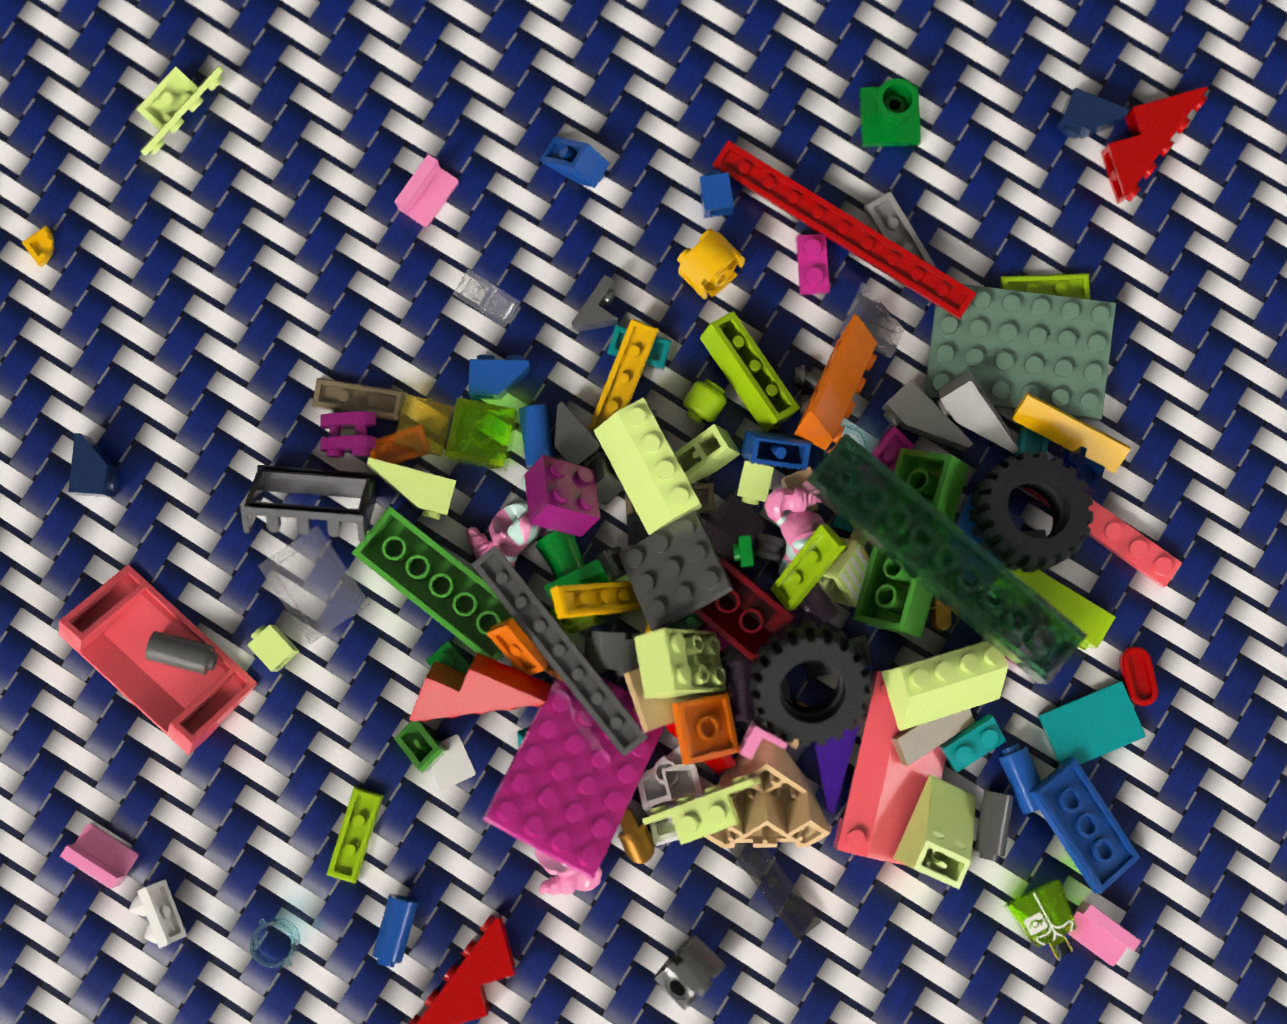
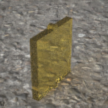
M406 394L394 444L412 448L416 453L422 451L441 457L453 407L433 402L432 398L426 400Z

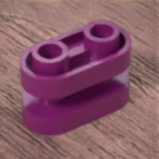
M353 411L320 415V427L329 429V437L320 439V451L326 452V457L343 458L346 452H352L354 456H369L370 451L376 450V437L367 435V428L376 426V413ZM355 429V435L341 436V430Z

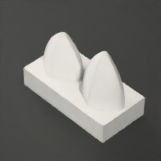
M166 879L137 891L138 895L131 903L129 911L136 915L147 916L150 924L145 931L144 938L156 943L161 948L187 936Z

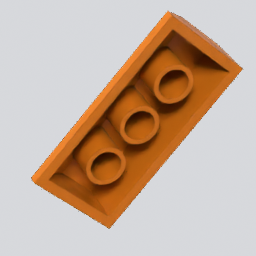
M853 314L838 338L794 432L795 436L805 441H811V444L823 450H826L832 441L835 443L839 441L845 428L840 425L843 417L848 419L856 404L851 401L854 393L859 395L866 382V379L862 377L865 370H871L877 358V355L873 354L877 342L859 316Z

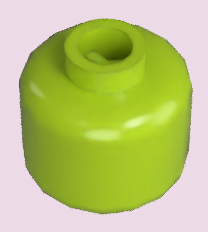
M705 379L704 382H695L683 400L684 407L688 409L686 415L699 424L703 420L714 422L726 405L727 400L723 395L725 390L708 379Z

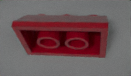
M723 558L721 563L734 590L694 613L753 661V659L758 658L757 650L762 644L768 645L770 643L769 636L774 632L781 635L785 630L784 627L788 626L797 615L791 610L788 611L775 596L729 558Z

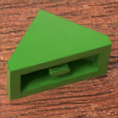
M410 721L394 738L421 773L428 771L448 750L421 721Z

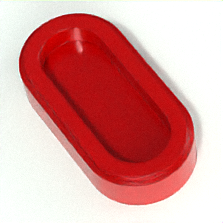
M1141 647L1126 648L1119 657L1124 687L1131 703L1138 706H1148L1158 697V685L1150 654Z

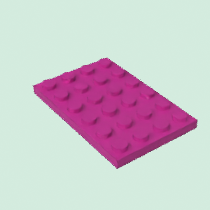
M554 677L547 696L548 702L539 707L483 820L583 876L592 879L599 869L665 726L645 732L648 738L623 757L565 682ZM601 677L642 728L638 714L633 711L634 703L631 694Z

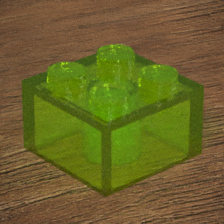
M457 397L445 452L446 458L450 461L507 472L518 419L517 410Z

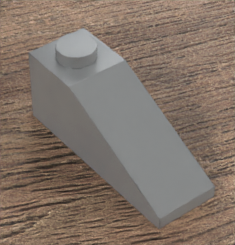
M967 371L939 389L940 400L937 402L946 416L951 414L956 423L1013 453L1019 450L1016 438L970 371Z
M912 380L905 384L882 407L885 411L883 416L892 426L896 427L898 425L905 431L963 452L973 444Z

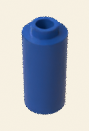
M539 404L519 408L526 468H531L542 455L555 458L548 405Z
M1019 743L1001 749L1003 754L998 758L1022 813L1028 814L1039 810L1028 792L1041 782V778L1027 747H1020Z
M389 894L372 954L375 958H378V964L394 967L395 963H402L418 906L417 900L402 895Z

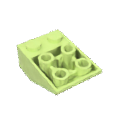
M663 628L634 637L645 698H671L727 691L725 683L726 673L722 667L720 642L716 632Z
M929 775L893 859L959 889L972 859L976 796L933 775Z

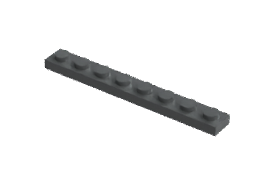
M496 545L471 564L623 757L648 738L635 719Z

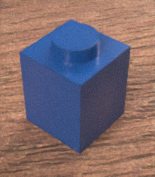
M713 170L706 172L704 176H700L699 191L704 219L732 215L734 203L729 173Z

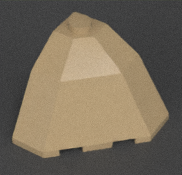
M763 738L752 759L739 753L734 759L736 765L725 771L719 781V784L725 789L733 786L732 779L746 774H749L751 779L760 777L761 784L730 795L740 824L705 836V838L721 848H735L736 843H753V848L777 847V842H794L795 847H809L831 834V831L804 773L785 749Z

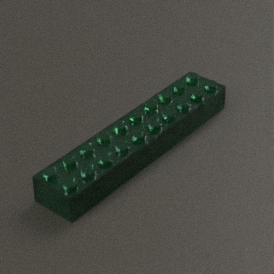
M847 433L838 439L801 484L1037 683L1049 684L1087 637L1086 633Z

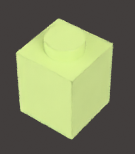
M744 459L737 489V496L742 497V502L759 505V501H766L774 471L773 465L752 464Z
M270 624L267 627L265 625L259 627L251 635L253 640L247 645L271 672H278L300 652L276 625Z

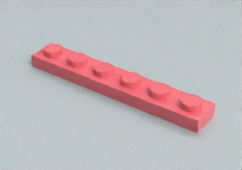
M1021 487L1050 508L1048 502L1041 494L1032 489ZM1092 499L1093 504L1088 509L1093 511L1094 518L1093 522L1087 525L1091 529L1089 536L1162 588L1166 587L1182 562Z

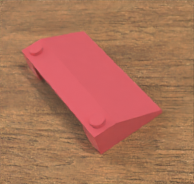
M129 564L59 620L58 635L188 755L221 725L258 684ZM154 631H159L212 645L215 647V653H218L216 667L213 671L209 670L206 675L146 660L145 654L150 636Z
M873 671L869 686L871 698L844 818L839 817L833 847L839 851L905 865L893 859L929 775L942 780L946 758L938 746L909 766L901 764L891 740L893 736L901 731H899L882 671Z

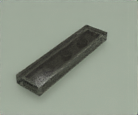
M736 843L735 848H728L797 941L821 923L820 919L765 847L753 848V843Z

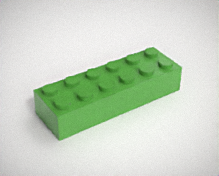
M906 448L900 449L853 620L870 627L922 638L969 468L968 464L952 455Z
M389 506L367 533L365 542H360L352 554L476 653L500 662L505 655L486 633L491 626L513 618V616L481 577Z

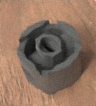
M586 630L584 656L598 674L612 673V669H614V675L624 676L629 671L639 669L634 637L645 633Z
M694 934L676 950L672 958L669 957L653 979L683 1010H686L696 999V993L702 996L713 985V982L710 980L711 976L713 978L718 976L726 967V964Z

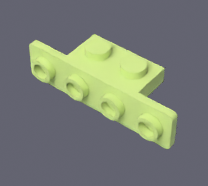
M217 66L198 87L177 67L170 71L136 109L158 129L156 134L140 150L144 156L149 152L152 155L158 152L165 144L161 138L168 131L173 134L184 123V120L181 118L188 109L194 112L204 101L200 97L207 88L213 91L223 80L220 74L224 69Z
M746 774L732 779L733 786L725 789L722 788L721 784L705 789L706 796L695 799L693 794L676 800L678 804L676 807L670 809L667 808V805L649 810L651 816L643 818L644 825L652 824L671 817L681 845L738 825L740 822L730 795L761 784L760 777L751 779L750 775Z

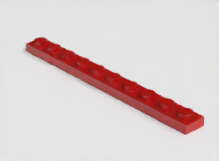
M727 141L712 165L713 168L721 171V173L728 172L729 178L959 320L977 294L730 141Z

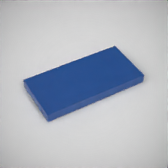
M1075 757L1068 758L1028 792L1094 894H1101L1140 858Z

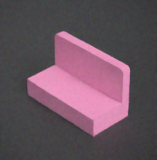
M428 154L394 202L398 210L427 228L458 186L459 181L440 168L438 160Z
M753 719L739 744V751L743 756L752 759L763 738L783 749H786L788 742L782 739L780 733L774 735L768 730L767 726Z
M90 823L86 825L75 844L65 847L60 857L112 889L121 885L139 857V854Z
M1085 901L1081 902L1069 919L1073 921L1072 931L1070 932L1071 922L1063 928L1064 932L1111 966L1116 965L1127 948L1135 951L1141 942Z

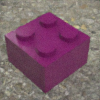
M542 455L524 474L530 524L582 537L600 519L594 469Z

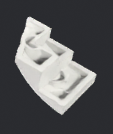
M679 746L667 756L659 759L652 769L644 772L638 783L642 807L648 817L651 816L649 810L662 805H667L668 809L678 806L676 800L694 794L695 799L705 796L696 763L683 765ZM671 817L650 824L653 841L656 846L679 840Z

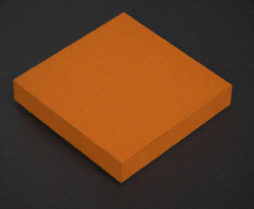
M728 692L671 704L683 765H690L740 752Z

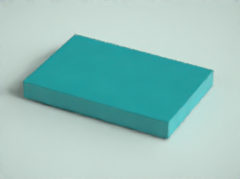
M1122 681L1115 682L1037 715L1059 766L1070 757H1075L1079 764H1083L1146 737Z

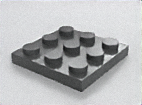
M695 510L618 554L652 632L672 625L734 590L702 519Z

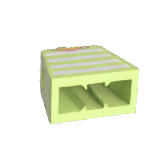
M853 530L849 539L839 537L846 547L819 579L818 583L830 602L856 608L870 558L864 550L869 537L861 531Z

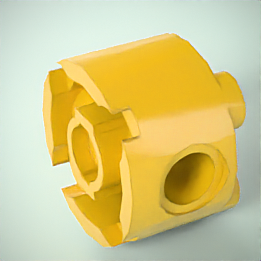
M712 228L702 234L699 243L692 249H685L677 258V261L680 263L678 274L704 300L707 299V293L713 297L726 288L738 275L734 269L737 265L742 269L745 258L720 232H715Z

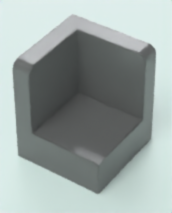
M599 454L587 466V468L594 469L598 503L607 505L624 489L607 456Z

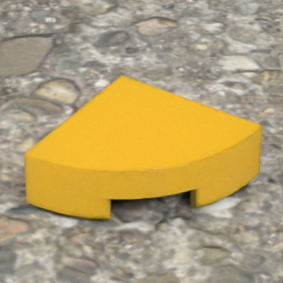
M46 225L22 242L41 268L50 260L54 250V238L51 230Z

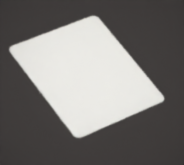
M458 734L441 741L448 750L431 767L440 790H445L476 775Z

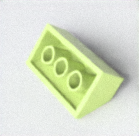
M644 397L617 411L593 430L649 536L694 510L702 508Z
M998 637L882 671L899 731L1000 699L1008 664L1000 638Z

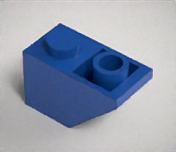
M478 355L477 359H469L470 398L501 400L531 372L529 360H524V357L519 355L506 356V360H495V356Z

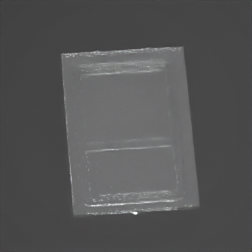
M318 526L311 529L309 534L302 535L292 543L287 544L285 548L258 565L310 644L325 634L330 633L332 629L348 618L353 617L357 612L370 604Z

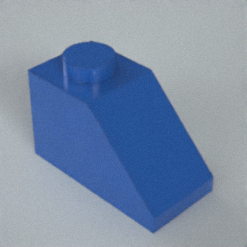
M554 136L540 159L543 164L577 184L593 188L602 180L604 172L610 164L588 143Z

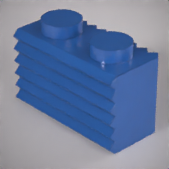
M746 429L741 456L752 464L756 463L759 465L761 463L762 465L767 464L768 466L773 465L774 467L779 466L781 468L789 467L804 471L808 467L811 441H805L793 435Z

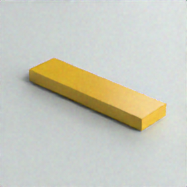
M631 318L589 424V429L595 430L614 413L630 405L659 329Z
M1026 392L1011 415L1013 421L1112 473L1116 472L1131 450L1129 445Z
M630 581L561 585L550 589L558 619L642 611Z

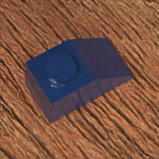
M1075 87L1065 103L1056 129L1061 130L1069 138L1084 139L1119 125L1128 115L1130 109Z
M75 433L68 492L82 496L113 498L114 491L118 489L119 476L116 473V468L90 437L81 433Z

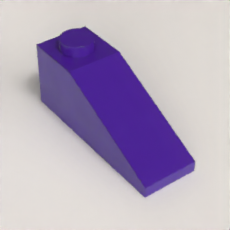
M856 726L852 731L848 728L843 731L844 737L837 741L834 737L826 739L827 745L818 746L817 741H813L824 809L828 813H835L859 726Z

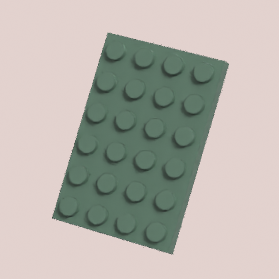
M963 284L977 294L960 320L935 305L924 393L930 399L940 400L939 389L970 371L994 407L1016 409L1026 392L1074 417L1092 420L1102 419L1116 303Z

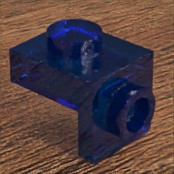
M1081 446L1073 453L1069 452L1065 456L1062 465L1066 468L1072 466L1077 471L1075 474L1076 478L1079 481L1084 479L1088 486L1084 491L1092 496L1098 491L1105 467L1086 458L1087 448Z

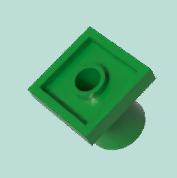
M895 78L886 81L881 87L860 88L859 103L862 147L917 146L921 143L918 86H913L907 80Z
M554 531L536 543L535 548L544 558L556 578L555 581L544 586L553 604L550 589L556 586L609 582L599 559L585 564L575 535Z

